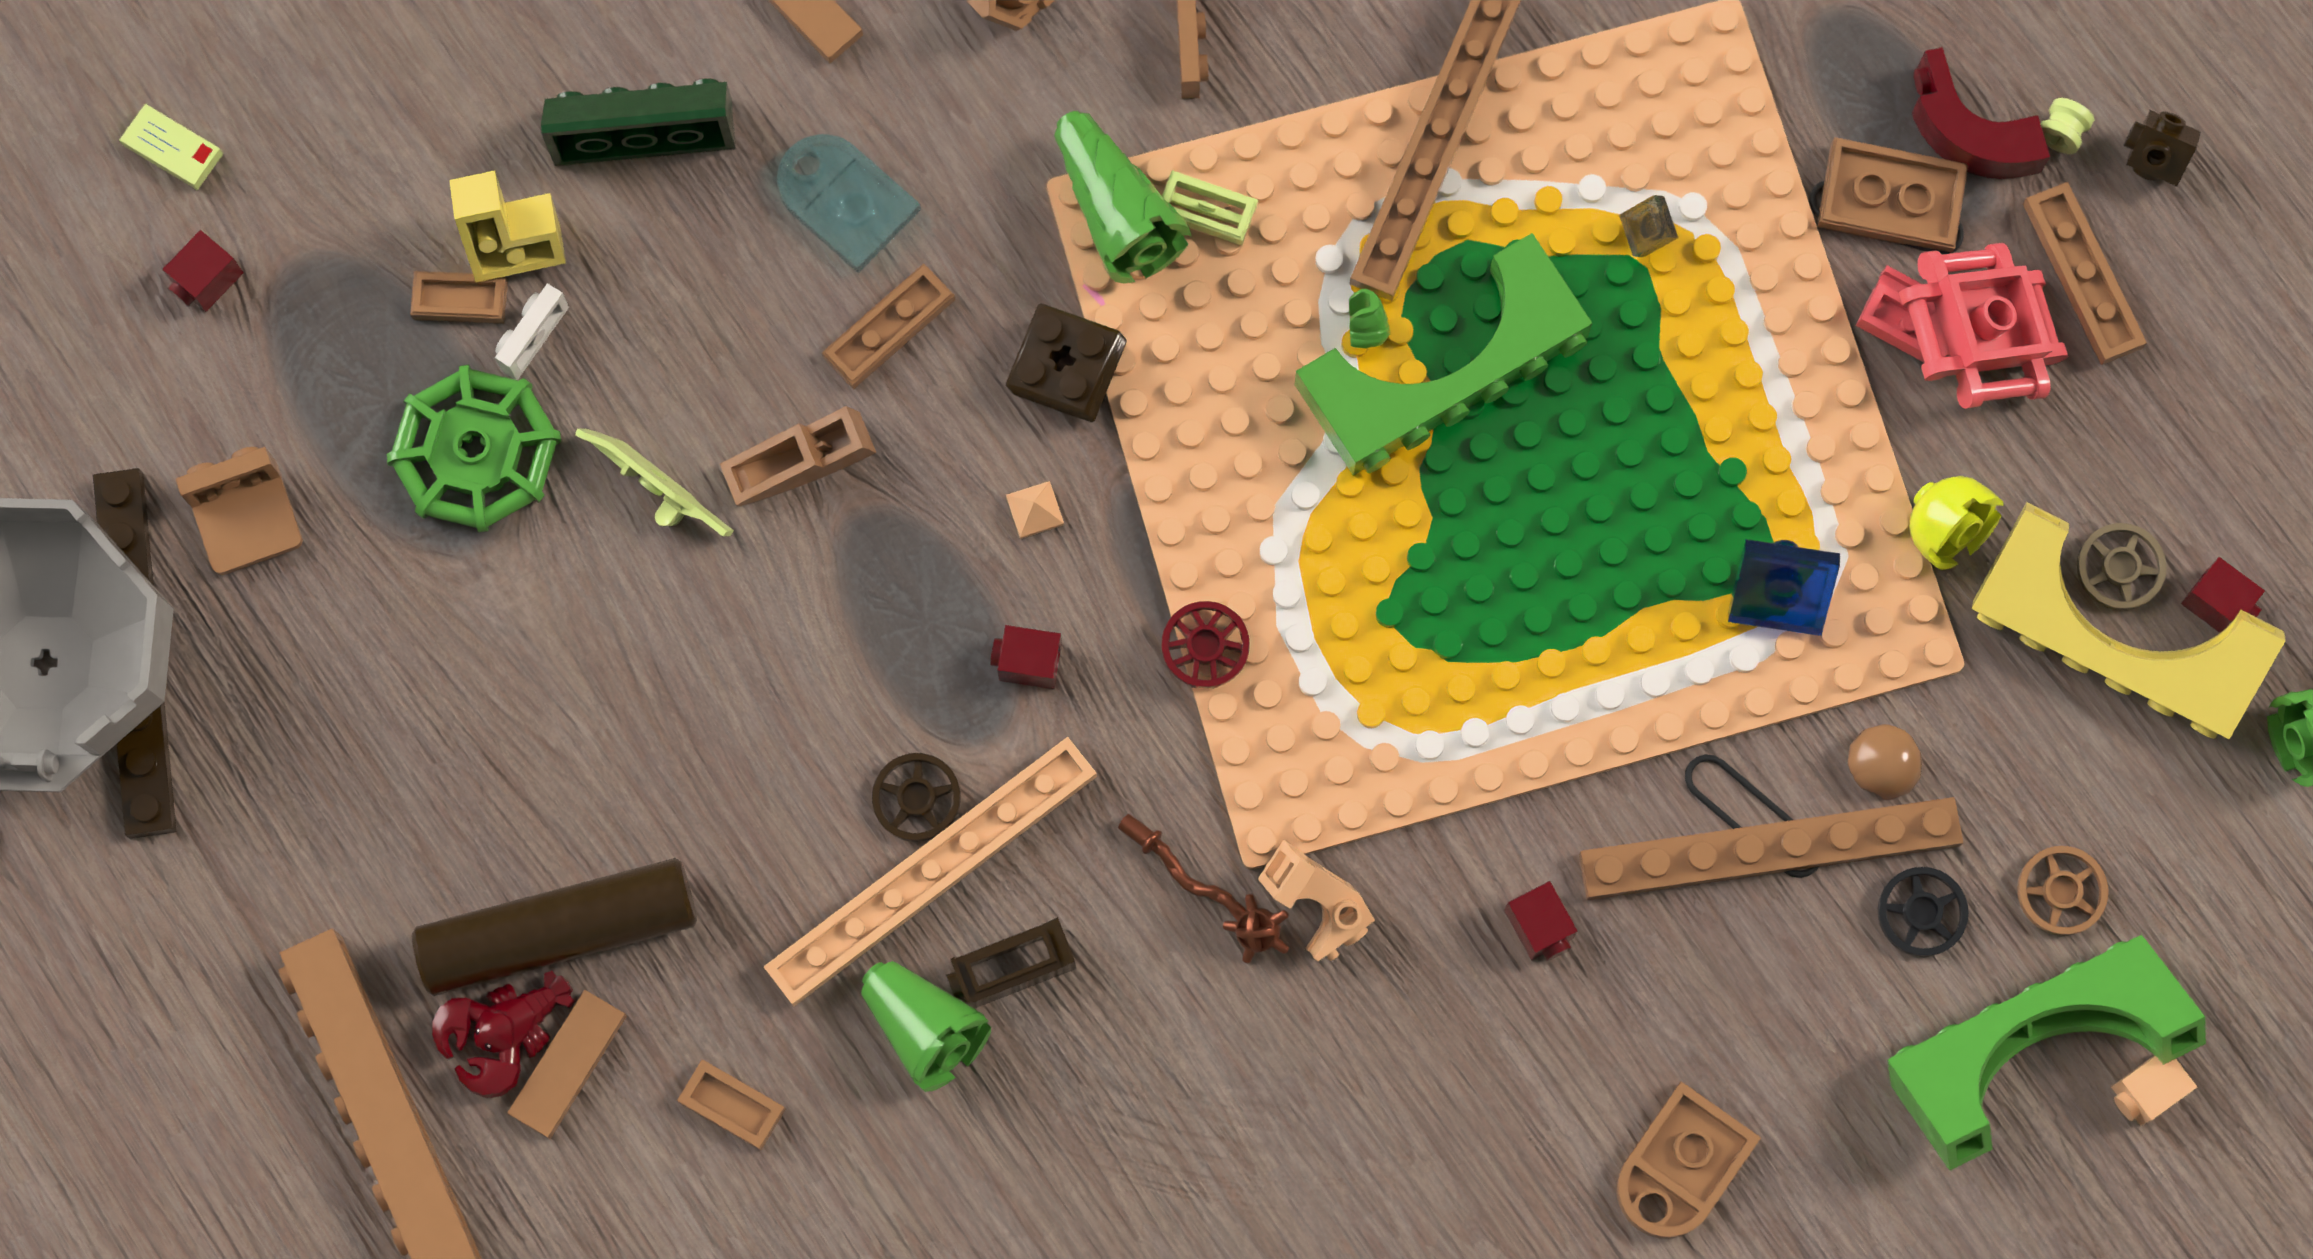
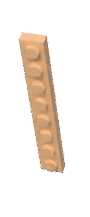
M1066 737L763 967L793 1007L1094 780L1097 777V773L1069 737Z

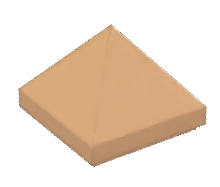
M1050 481L1006 495L1020 539L1064 525Z

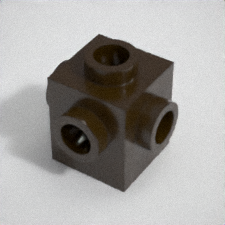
M2150 110L2143 124L2137 121L2134 122L2125 140L2124 147L2130 149L2126 165L2132 167L2133 171L2144 179L2151 181L2160 179L2177 187L2197 149L2201 131L2187 126L2181 117L2173 113L2161 112L2159 114Z

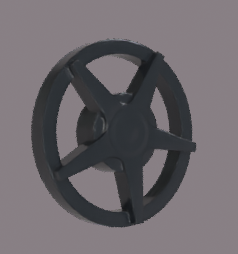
M1914 867L1897 874L1884 887L1878 902V920L1886 938L1899 950L1913 956H1934L1954 946L1962 937L1968 922V903L1961 887L1952 877L1938 869ZM1918 875L1930 876L1942 881L1953 893L1937 898L1929 892H1924ZM1911 877L1912 896L1905 904L1887 903L1892 889L1900 881ZM1956 898L1959 905V922L1952 935L1940 921L1943 917V906ZM1886 911L1903 915L1906 924L1909 926L1904 942L1891 929ZM1931 929L1947 941L1933 948L1911 946L1919 931L1924 932Z

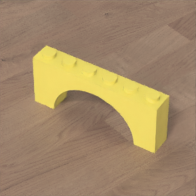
M2026 502L1973 600L1972 609L1979 612L1977 618L1984 624L1997 630H2002L2006 626L2020 633L2019 639L2033 649L2044 652L2048 647L2063 655L2062 661L2066 665L2079 672L2087 673L2091 669L2105 676L2104 682L2120 693L2130 695L2134 691L2148 698L2147 704L2161 714L2173 717L2176 712L2192 720L2190 726L2209 738L2215 739L2219 734L2230 739L2285 643L2284 631L2240 610L2236 618L2220 634L2209 641L2191 648L2176 651H2149L2118 642L2103 634L2086 620L2076 608L2066 590L2062 578L2060 554L2069 531V523Z

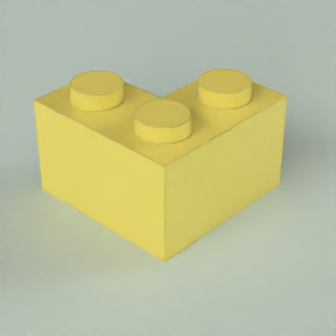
M495 171L449 180L454 219L475 282L566 263L560 223L550 193L505 203Z

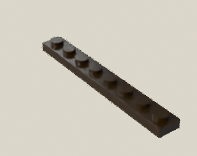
M139 468L92 474L98 525L154 586L143 472ZM164 701L117 743L125 836L129 839L177 832Z

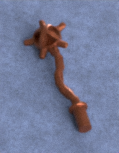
M1127 814L1122 819L1118 829L1143 847V854H1149L1153 851L1160 856L1168 872L1181 885L1182 889L1196 896L1209 897L1229 910L1230 914L1237 921H1224L1223 929L1236 933L1238 941L1245 948L1242 957L1244 963H1250L1256 952L1267 951L1271 948L1276 949L1282 954H1286L1289 951V946L1279 938V924L1289 917L1286 910L1273 914L1267 909L1259 908L1253 894L1245 896V909L1241 903L1233 898L1231 893L1215 885H1205L1189 877L1177 857L1170 851L1169 846L1160 840L1162 836L1160 830L1152 831L1130 814Z

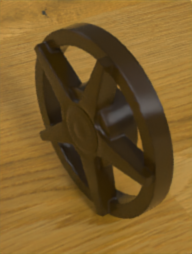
M909 753L890 761L878 774L872 790V805L877 819L890 834L906 841H926L937 836L954 822L961 804L960 786L951 768L939 758L924 753ZM915 762L913 778L905 780L900 786L884 783L888 775L897 767ZM922 762L932 764L942 770L949 778L951 784L932 787L927 780L923 779ZM881 789L896 796L901 808L892 824L885 818L881 810ZM953 792L951 809L946 818L938 824L931 811L935 805L936 798ZM909 816H923L933 829L921 833H910L902 831L898 827Z

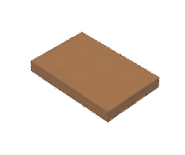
M1834 137L1830 146L1817 227L1952 253L1956 245L1968 165Z

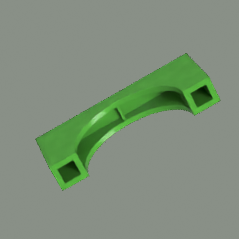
M1533 233L1493 255L1490 272L1499 290L1501 321L1486 348L1460 370L1443 378L1425 383H1390L1378 380L1359 371L1346 361L1336 348L1296 370V388L1353 476L1364 469L1367 473L1380 469L1390 461L1391 457L1389 454L1403 446L1407 450L1419 446L1430 437V430L1442 423L1446 427L1458 423L1470 413L1469 407L1481 400H1484L1486 404L1497 400L1509 390L1508 384L1520 377H1523L1525 381L1536 377L1548 367L1547 361L1559 354H1562L1564 358L1569 357L1587 344L1586 338L1589 336L1592 322Z
M2141 934L2127 942L2121 941L2112 945L2105 953L2086 962H2078L2071 965L2064 973L2044 983L2032 984L2021 994L2001 1004L1989 1005L1980 1014L1958 1025H1949L1943 1028L1936 1036L1926 1041L1902 1048L1895 1056L1887 1059L1890 1083L1950 1171L1993 1150L1990 1123L1982 1109L1983 1099L1995 1074L2010 1058L2021 1050L2038 1041L2060 1034L2102 1032L2118 1035L2140 1044L2153 1053L2164 1065L2206 1044L2205 1016Z

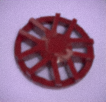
M1199 601L1182 607L1172 615L1162 634L1161 649L1167 668L1176 678L1190 685L1191 688L1214 689L1230 682L1242 671L1248 659L1250 640L1248 630L1236 612L1217 602ZM1210 610L1216 612L1209 623L1205 625L1197 611ZM1189 613L1198 626L1192 631L1181 621ZM1222 615H1225L1232 622L1220 632L1215 626ZM1176 626L1185 639L1169 642L1171 632ZM1236 628L1240 632L1242 644L1226 640ZM1187 648L1188 655L1172 660L1169 650ZM1224 649L1240 652L1239 661L1235 662L1223 656ZM1194 662L1192 677L1186 675L1178 668ZM1216 663L1232 670L1217 678ZM1200 664L1210 665L1211 680L1198 679Z

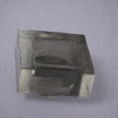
M1653 195L1619 214L1633 257H1645L1678 239L1665 196Z

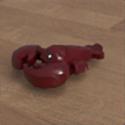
M554 971L544 973V987L538 990L534 989L517 996L514 987L508 983L503 985V987L495 988L493 992H488L486 995L487 999L495 1004L491 1007L467 997L451 998L439 1007L432 1021V1037L437 1050L447 1060L454 1058L449 1046L448 1039L452 1033L456 1034V1047L462 1051L468 1041L471 1020L477 1022L474 1033L475 1045L485 1051L499 1053L500 1060L485 1057L466 1059L469 1066H477L481 1070L479 1075L468 1073L460 1065L456 1066L454 1070L459 1081L471 1093L484 1098L501 1097L517 1085L521 1072L519 1046L522 1043L524 1044L529 1058L535 1057L536 1052H540L543 1049V1046L549 1041V1036L538 1025L552 1012V1008L556 1004L566 1008L571 1007L575 1002L571 996L573 989L564 976H556Z

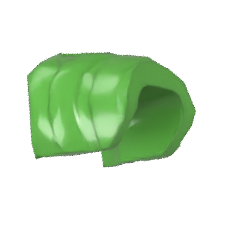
M1366 288L1355 292L1349 298L1351 346L1356 348L1381 346L1390 335L1388 318L1382 302L1373 291Z

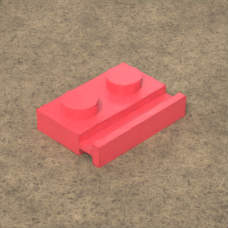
M1887 265L1881 272L1879 280L1872 290L1856 326L1924 362L1909 310L1902 306L1899 296L1901 290L1921 283ZM1928 302L1926 305L1931 316L1936 312L1934 302Z

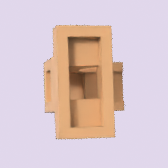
M1285 840L1282 841L1258 878L1271 896L1289 909L1292 908L1298 899L1310 898L1320 903L1322 907V921L1306 947V950L1317 961H1320L1325 956L1329 961L1337 958L1339 953L1336 948L1342 944L1349 946L1359 941L1368 932L1367 926L1375 921L1361 895L1350 883L1310 859Z

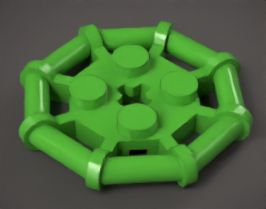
M468 364L459 366V371L414 396L409 394L403 402L406 404L392 451L387 453V465L395 469L416 506L415 513L423 519L430 516L477 528L478 532L489 531V526L534 501L539 503L543 499L545 494L542 490L555 447L561 443V434L559 430L553 428L532 391V383L525 378L514 380L474 370ZM475 388L505 397L499 404L474 399L473 391ZM461 391L462 399L456 402V406L448 411L443 409L438 413L431 409L432 406ZM516 406H520L534 431L518 432L509 416ZM421 418H425L430 422L424 445L423 447L412 448ZM474 436L481 437L480 443L485 447L484 451L476 454L475 457H468V453L461 449L463 442L471 443ZM536 446L526 479L516 472L523 447ZM428 461L436 475L437 480L429 490L413 464L415 462ZM510 481L519 488L494 503L485 506L484 495L488 492L498 491L503 487L504 483ZM448 489L473 496L474 508L442 501L440 498Z

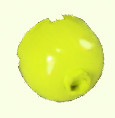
M1965 476L1945 478L1935 484L1933 482L1927 483L1917 492L1913 500L1916 505L1912 510L1909 525L1913 543L1920 553L1936 568L1940 570L1953 568L1958 565L1953 559L1955 555L1967 546L1971 556L1992 534L2002 516L1995 508L1997 505L2004 506L2003 501L1986 486L1973 478Z

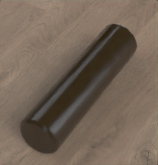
M673 858L416 926L412 933V945L423 986L429 994L437 996L689 929L696 924L697 916L683 863Z

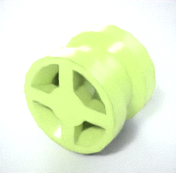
M2057 98L2049 109L2050 118L2041 123L2048 147L2064 154H2075L2082 144L2080 136L2083 132L2089 131L2095 121L2094 116L2086 107L2076 101L2067 98Z

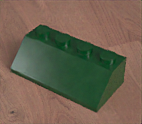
M707 78L696 80L692 85L674 87V85L669 83H655L648 86L647 89L632 91L623 87H611L603 90L600 94L583 95L576 91H567L558 94L556 98L544 100L541 134L555 166L736 149L732 98L727 82H719L718 80Z

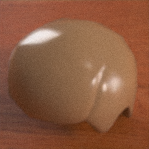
M1882 724L1861 731L1850 745L1848 767L1855 782L1861 789L1875 793L1884 800H1893L1910 793L1921 778L1923 762L1921 752L1913 737L1896 726Z

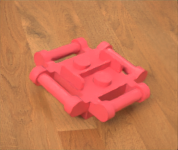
M2004 243L1989 244L1984 250L1943 255L1939 251L1921 253L1917 266L1920 276L1927 280V283L1907 287L1899 292L1902 306L1908 308L1924 359L1921 369L1925 381H1933L1946 376L1956 375L1958 381L1957 400L1960 406L1965 409L1980 407L1985 401L2027 396L2031 400L2046 398L2050 392V379L2046 365L2059 363L2067 359L2068 354L2065 344L2059 342L2042 289L2046 285L2042 271H2027L2026 265L2015 267L2009 248ZM1980 268H1987V269H1988V270H1984V271H1975V272H1967V273H1959V274H1951V275L1948 274V272H1956V271H1964V270H1972V269H1980ZM1928 302H1934L1936 312L1931 316L1926 305ZM2022 366L2025 376L2024 378L1982 383L1978 372Z

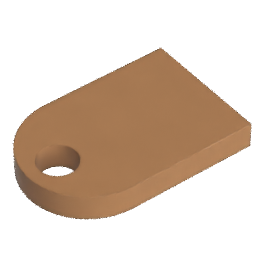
M1681 1081L1620 1169L1616 1192L1621 1211L1636 1229L1652 1237L1676 1238L1691 1232L1709 1215L1761 1137ZM1654 1195L1663 1201L1666 1212L1661 1221L1649 1222L1641 1216L1639 1203L1644 1196Z

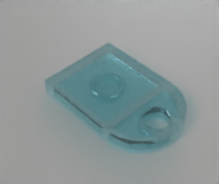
M820 134L798 141L785 153L778 167V189L787 210L857 273L921 211L919 202L853 144L838 136ZM805 156L816 158L820 162L818 170L811 175L797 173L794 170V166L800 158Z

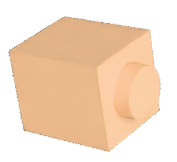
M2154 1055L2112 1085L2111 1088L2117 1095L2114 1097V1101L2122 1114L2130 1121L2135 1119L2142 1126L2196 1089L2197 1085L2177 1059L2163 1065Z

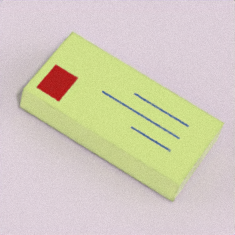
M147 104L142 107L119 139L124 147L196 190L200 188L223 155L219 147Z

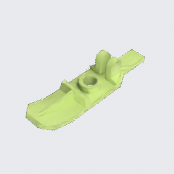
M577 428L575 435L591 442L618 465L623 476H638L640 474L641 477L638 481L643 487L658 496H662L663 493L665 494L663 503L655 513L657 524L660 526H675L679 524L684 515L701 519L723 537L731 536L734 531L703 507L692 494L624 441L596 431Z

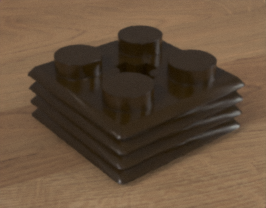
M1042 303L1038 304L1006 381V387L1013 395L1088 422H1094L1127 340L1119 330ZM1070 354L1075 363L1073 366L1065 365L1061 372V368L1057 365L1058 361Z

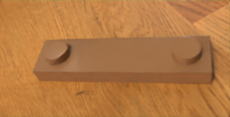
M2065 182L2026 198L2023 206L2100 364H2106L2143 349L2147 344L2145 337L2069 183Z

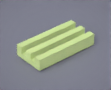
M1173 170L1162 195L1169 204L1173 203L1238 226L1236 229L1175 208L1178 214L1184 218L1189 228L1241 246L1252 222V216L1258 206L1257 199ZM1177 186L1241 208L1244 212L1240 215L1174 191Z

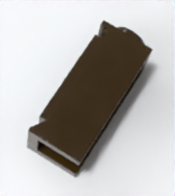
M1057 917L1045 924L957 958H951L954 972L947 974L946 977L953 996L959 1000L965 999L967 1005L975 1009L1075 970L1076 963ZM1043 939L1050 959L978 986L971 968L972 966Z

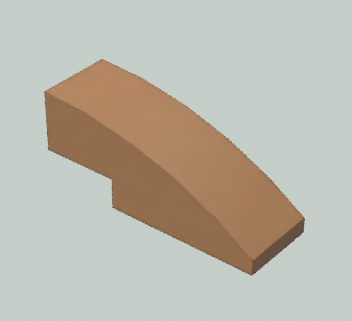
M845 406L807 426L798 423L720 463L735 504L743 506L823 478L875 454L876 450L860 412Z

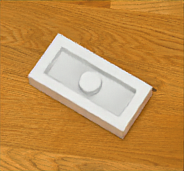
M547 283L540 294L534 293L526 302L522 311L523 318L514 331L510 329L505 332L499 340L495 359L501 371L514 380L520 378L568 310L569 306L561 291Z

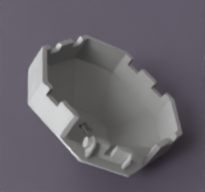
M0 498V791L62 792L165 701L174 609L98 523L73 500ZM45 651H50V656L58 660L57 667L49 668L47 676H41V670L34 667V661L42 659Z

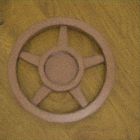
M2054 846L2034 855L2023 867L2017 886L2018 900L2027 918L2041 930L2054 935H2073L2091 927L2102 916L2109 894L2106 876L2097 861L2086 852L2070 846ZM2064 854L2073 856L2084 862L2089 868L2076 875L2069 871H2060L2053 855ZM2045 858L2049 877L2045 880L2043 886L2027 887L2028 876L2032 868L2038 861ZM2092 872L2097 879L2099 887V900L2096 909L2082 899V882ZM2027 895L2044 897L2046 903L2051 907L2049 923L2035 913ZM2072 907L2090 916L2085 922L2077 926H2056L2062 910H2068Z

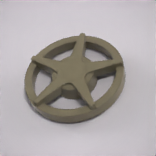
M2127 523L2109 524L2096 530L2082 545L2077 559V573L2083 589L2100 605L2115 610H2131L2148 603L2162 588L2167 572L2165 554L2158 541L2143 528ZM2113 532L2133 534L2125 547H2117L2113 550H2109L2097 541L2101 536ZM2138 538H2141L2152 549L2156 557L2158 569L2142 565L2139 555L2134 551ZM2090 547H2092L2103 559L2102 572L2089 580L2086 571V557ZM2138 576H2157L2152 589L2143 597L2132 601L2131 583ZM2105 581L2119 586L2124 601L2107 598L2098 592L2094 586Z

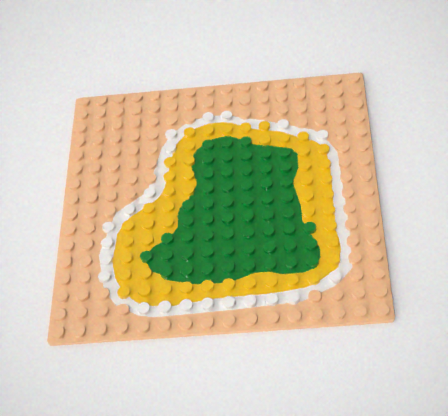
M1719 0L1497 59L1393 300L1390 301L1378 296L1386 312L1390 327V335L1381 346L1371 348L1351 346L1349 298L1359 291L1360 288L1350 285V278L1438 75L1129 157L1130 162L1147 176L1161 196L1173 170L1258 200L1257 209L1252 216V222L1249 230L1246 232L1242 246L1189 228L1191 237L1183 235L1189 245L1175 261L1146 279L1141 270L1130 272L1135 280L1133 283L1115 282L1105 270L1093 242L1087 221L1072 189L1073 183L1069 175L1057 176L1047 182V193L1083 317L1119 330L1127 340L1106 396L1170 615L1172 617L1174 613L1188 604L1199 601H1212L1223 604L1236 612L1248 630L1250 649L1248 659L1242 671L1230 682L1217 688H1192L1242 863L1246 868L1256 869L1267 866L1283 840L1298 848L1304 855L1951 676L1963 669L1964 659L1931 562L1920 553L1913 543L1909 526L1913 509L1740 0ZM1177 186L1174 191L1240 215L1244 212L1241 208ZM1170 203L1175 208L1202 216L1204 218L1231 226L1236 229L1238 228V226ZM1533 233L1592 322L1589 336L1586 338L1587 344L1569 357L1564 358L1562 354H1559L1547 361L1548 367L1536 377L1527 381L1520 377L1508 384L1509 390L1497 400L1488 404L1481 400L1469 407L1470 413L1458 423L1449 427L1442 423L1430 430V437L1419 446L1411 450H1407L1403 446L1389 454L1391 457L1390 461L1380 469L1372 473H1367L1364 469L1353 476L1296 388V370L1334 348L1359 371L1378 380L1390 383H1425L1443 378L1460 370L1486 348L1501 321L1499 290L1490 272L1493 255ZM1085 284L1090 290L1097 291L1104 299L1105 305L1101 306L1086 291L1083 285ZM1200 610L1197 612L1205 625H1207L1216 611ZM1190 613L1181 619L1190 631L1198 627ZM1222 615L1215 628L1222 632L1232 620ZM1175 626L1174 629L1177 639H1185L1182 633ZM1238 628L1226 640L1242 644ZM1187 648L1180 649L1182 657L1188 655ZM1224 649L1222 655L1238 662L1241 653ZM1194 662L1185 665L1187 674L1192 677ZM1216 663L1217 678L1232 670ZM1200 664L1198 679L1211 680L1210 665Z

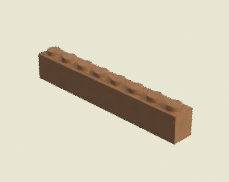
M331 928L279 952L285 965L278 969L281 980L290 995L297 993L303 1007L302 1010L297 1012L300 1024L308 1038L316 1037L322 1051L315 1055L318 1066L327 1081L334 1079L341 1095L334 1098L337 1110L346 1125L351 1122L353 1123L359 1140L353 1142L355 1152L364 1168L372 1167L378 1181L377 1184L372 1186L374 1196L383 1212L391 1211L397 1225L396 1228L391 1230V1234L398 1251L402 1256L409 1254L411 1259H482L343 937Z

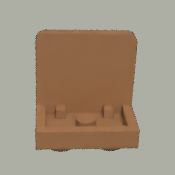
M258 447L240 449L234 452L229 460L215 465L210 462L201 463L189 468L186 475L175 478L181 496L193 510L211 567L218 575H226L293 551L302 545L303 538L278 464L266 447L260 449Z

